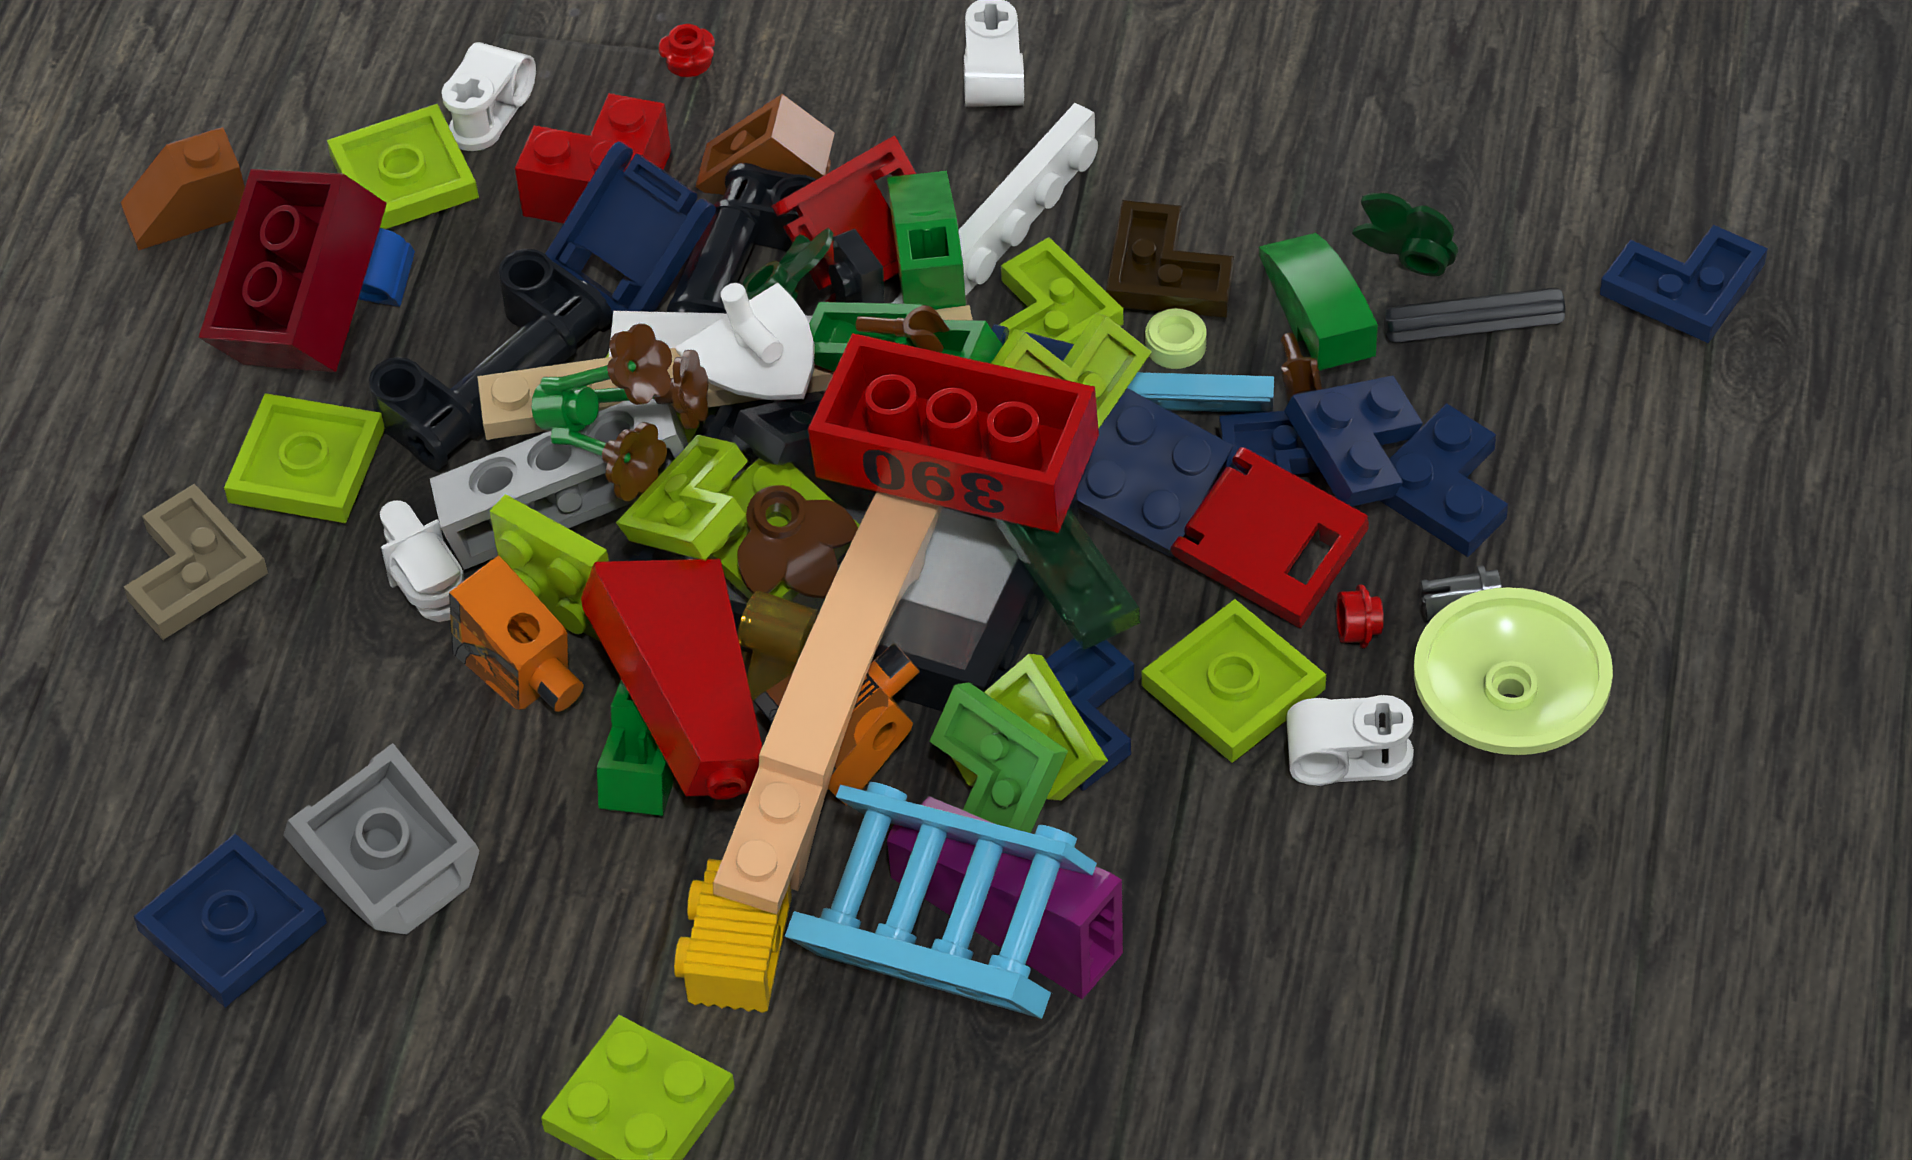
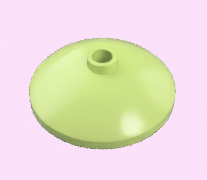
M1507 587L1482 590L1450 603L1440 610L1425 627L1419 638L1414 658L1416 690L1422 705L1432 719L1450 735L1468 745L1485 751L1508 755L1542 753L1559 748L1580 737L1602 714L1610 696L1613 678V665L1608 645L1594 623L1580 610L1560 598L1524 588ZM1504 694H1513V695H1516L1517 697H1516V698H1510V697H1505V696H1503V695H1504Z

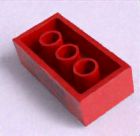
M852 333L808 428L817 478L1059 533L1098 439L1099 429L1094 386Z

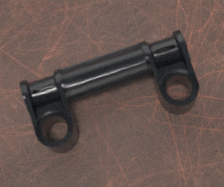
M750 163L733 165L725 176L726 191L723 198L714 204L716 207L715 214L693 250L673 298L668 304L667 312L727 314L721 298V291L725 286L737 283L753 244L782 249L787 252L793 244L783 227L799 218L797 211L793 208L792 211L777 216L771 205L816 179L807 175H794L764 169ZM747 180V185L742 184L743 181Z
M521 249L507 255L499 268L504 311L508 320L521 329L451 389L408 358L395 357L377 364L370 373L369 386L374 412L382 414L385 427L383 433L389 435L412 452L426 467L431 470H440L448 462L447 455L466 438L475 439L484 432L477 376L562 364L576 353V344L594 328L603 329L612 322L611 308L596 288L583 280H579L552 261L545 253L538 250Z

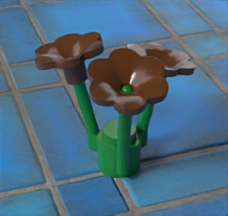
M641 323L633 325L628 331L615 333L611 337L609 347L612 359L608 365L563 377H543L541 383L534 391L531 406L536 424L542 430L551 431V442L553 444L573 445L602 456L603 462L607 464L606 479L614 484L616 497L624 501L633 500L639 492L643 494L658 478V468L666 459L667 447L665 442L658 439L657 427L649 422L640 423L634 430L625 429L618 435L616 440H610L607 443L579 433L578 431L595 421L599 411V403L630 401L635 405H643L649 403L651 399H655L657 404L673 403L675 410L680 413L685 429H696L699 422L706 420L708 413L706 399L708 376L705 368L700 366L697 351L685 350L682 357H676L673 363V378H670L667 371L672 363V354L669 346L661 340H656L653 329L647 324ZM611 379L612 383L618 388L592 389L586 385Z

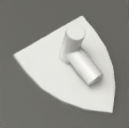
M732 283L725 286L721 291V298L727 315L675 347L676 352L681 357L685 350L697 351L700 366L705 368L708 382L712 385L737 395L765 400L804 399L814 371L815 344L808 319L794 298L779 283L774 284L751 300L748 299L743 285Z

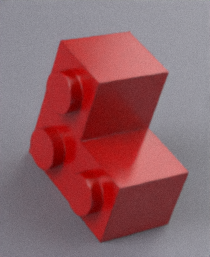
M609 93L591 135L534 125L515 166L523 216L564 224L605 155L616 142H623L633 150L631 160L637 153L664 170L671 153L665 103Z

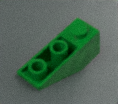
M947 171L887 177L903 304H922L931 306L934 310L965 306L963 258L957 216Z

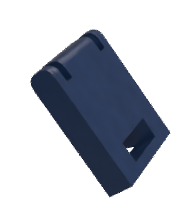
M616 142L611 146L545 254L573 276L596 288L606 299L612 314L613 311L654 312L713 218L716 207L706 199H699L696 202L697 193L642 155L636 153L631 160L633 150L623 142ZM592 253H594L632 281L622 279L612 294L581 271Z

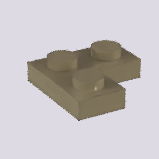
M193 484L142 516L147 532L170 558L125 585L124 590L128 602L160 638L164 640L268 574L262 555L207 496Z

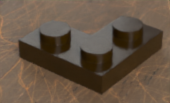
M1122 200L1106 292L1122 308L1152 311L1176 308L1185 309L1197 315L1227 318L1234 275V256L1177 251L1182 223L1181 205Z

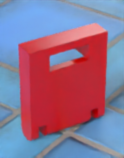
M894 135L771 206L777 216L792 211L793 208L797 211L799 218L783 227L792 243L799 234L812 241L826 228L833 232V237L856 229L883 266L885 281L899 273L891 209L875 181L889 173L892 176L916 174ZM833 241L822 260L809 271L819 290L832 284L829 277V266L834 264ZM835 293L825 302H836Z
M1240 447L1232 461L1236 468L1243 473L1231 467H1226L1184 527L1185 534L1198 540L1200 543L1197 545L1184 537L1178 536L1170 548L1171 552L1185 564L1301 629L1368 531V515L1249 449ZM1319 528L1320 541L1329 545L1331 549L1305 585L1287 574Z

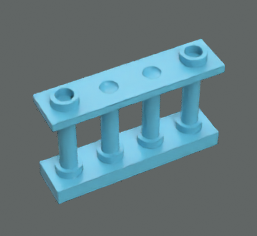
M869 782L866 791L840 784L836 798L864 815L862 824L831 909L823 908L820 918L794 911L785 937L818 956L1042 1019L1051 992L1028 979L1031 968L1025 964L1059 868L1091 876L1094 873L1097 863L1074 848L1077 838L1067 832L1046 825H1038L1035 834L907 802V795L905 793L876 782ZM890 823L918 830L916 842L886 924L879 923L875 933L859 929L861 921L856 919ZM949 838L976 845L942 940L935 939L931 949L915 945L917 937L911 933L945 839ZM1002 853L1033 860L1000 954L992 955L988 965L971 960L974 953L968 950Z

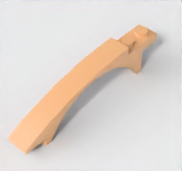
M876 492L832 582L759 754V768L715 876L713 894L778 914L789 883L791 889L799 891L805 875L831 775L858 695L876 649L897 604L907 588L920 577L925 562V551L943 506Z

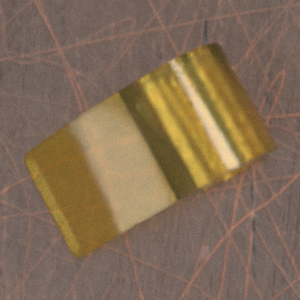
M756 591L751 596L741 618L738 639L740 646L753 650L747 675L753 701L760 694L793 673L820 610L763 591Z

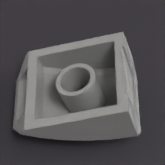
M393 743L374 756L368 766L312 807L308 805L287 821L283 835L315 873L366 923L375 930L406 935L469 888L480 852L476 843Z

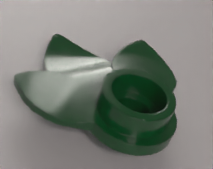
M1373 192L1362 196L1361 205L1371 223L1355 227L1352 234L1356 238L1380 252L1399 255L1400 262L1406 268L1425 276H1440L1445 273L1447 266L1455 262L1458 247L1452 241L1454 229L1443 214L1426 205L1412 208L1406 200L1389 193Z
M826 228L812 241L799 234L780 262L771 261L746 276L742 285L746 290L748 299L751 300L774 284L779 283L796 300L798 291L795 288L798 282L825 256L833 241V232Z

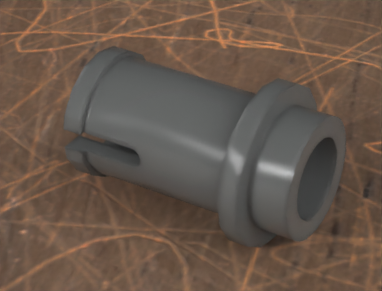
M1480 565L1476 567V573L1434 580H1420L1423 606H1426L1424 609L1426 620L1431 621L1440 610L1461 597L1482 590L1502 588L1498 570L1486 571L1485 567Z

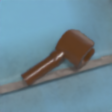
M926 305L915 308L906 318L891 319L858 316L856 320V330L859 332L909 337L915 347L940 353L944 347L933 333L949 332L950 330L939 313L931 306Z
M1293 333L1284 334L1281 342L1287 362L1281 366L1286 398L1290 401L1292 396L1299 392L1321 390L1322 384L1317 360L1311 357H1304L1301 354L1296 336Z

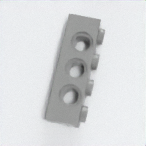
M651 399L649 403L643 405H635L630 401H624L601 410L592 424L578 431L581 434L607 443L610 440H616L623 430H634L642 422L654 424L658 429V439L665 442L667 447L666 459L658 468V477L688 445L684 428L672 404H657L655 399ZM551 431L430 478L440 528L464 570L498 556L489 511L505 494L564 527L571 528L634 503L642 493L639 492L631 501H624L616 497L614 484L606 479L607 464L603 462L602 456L573 445H555L551 442Z

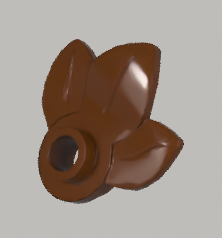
M784 485L763 488L751 498L747 506L746 524L749 533L743 539L737 551L738 568L747 589L759 598L770 593L784 581L790 589L803 596L825 599L838 571L837 559L833 549L843 547L852 542L858 530L857 524L846 509L831 500H805L799 492ZM781 512L788 517L789 523L783 527L773 526L767 521L766 517L770 513Z

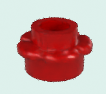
M678 25L670 31L669 37L665 36L660 40L658 46L659 54L661 57L666 58V65L673 74L681 77L698 76L704 73L711 65L714 55L712 47L715 45V39L708 30L699 28L696 25Z
M1362 584L1357 585L1355 591H1341L1338 593L1336 623L1341 643L1359 642L1360 648H1366L1372 639V635L1382 634L1383 607L1379 596L1370 597L1369 591Z

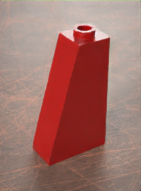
M721 559L594 562L581 596L583 610L685 796L709 795L714 799H730L741 794H748L759 768V754L762 749V742Z

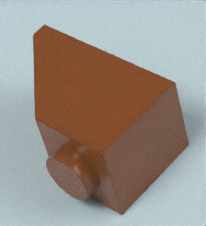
M781 94L706 144L695 187L704 193L724 195L726 191L725 176L733 165L739 163H750L764 169L794 175H807L817 180L827 174L830 169L831 160L829 155L835 133L785 95ZM745 180L742 184L747 185L748 181Z
M217 128L166 144L121 201L122 210L138 251L235 220L245 186L240 166L224 128Z

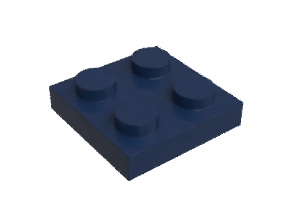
M1126 388L1099 428L1098 439L1075 492L1078 496V508L1172 558L1173 554L1170 549L1178 536H1185L1184 527L1210 491L1234 445Z
M236 834L232 835L133 916L138 931L225 1008L327 923L323 908Z

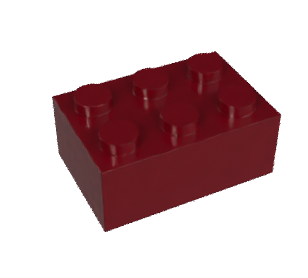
M251 169L198 338L243 365L336 372L387 203L345 174Z

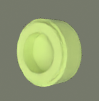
M1167 309L1157 313L1149 320L1145 330V347L1152 351L1149 357L1156 364L1171 369H1181L1194 365L1203 357L1206 351L1207 331L1205 323L1197 314L1185 309Z

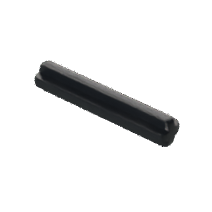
M1556 287L1392 306L1385 310L1384 327L1390 342H1407L1560 324L1565 319L1566 306L1561 289Z

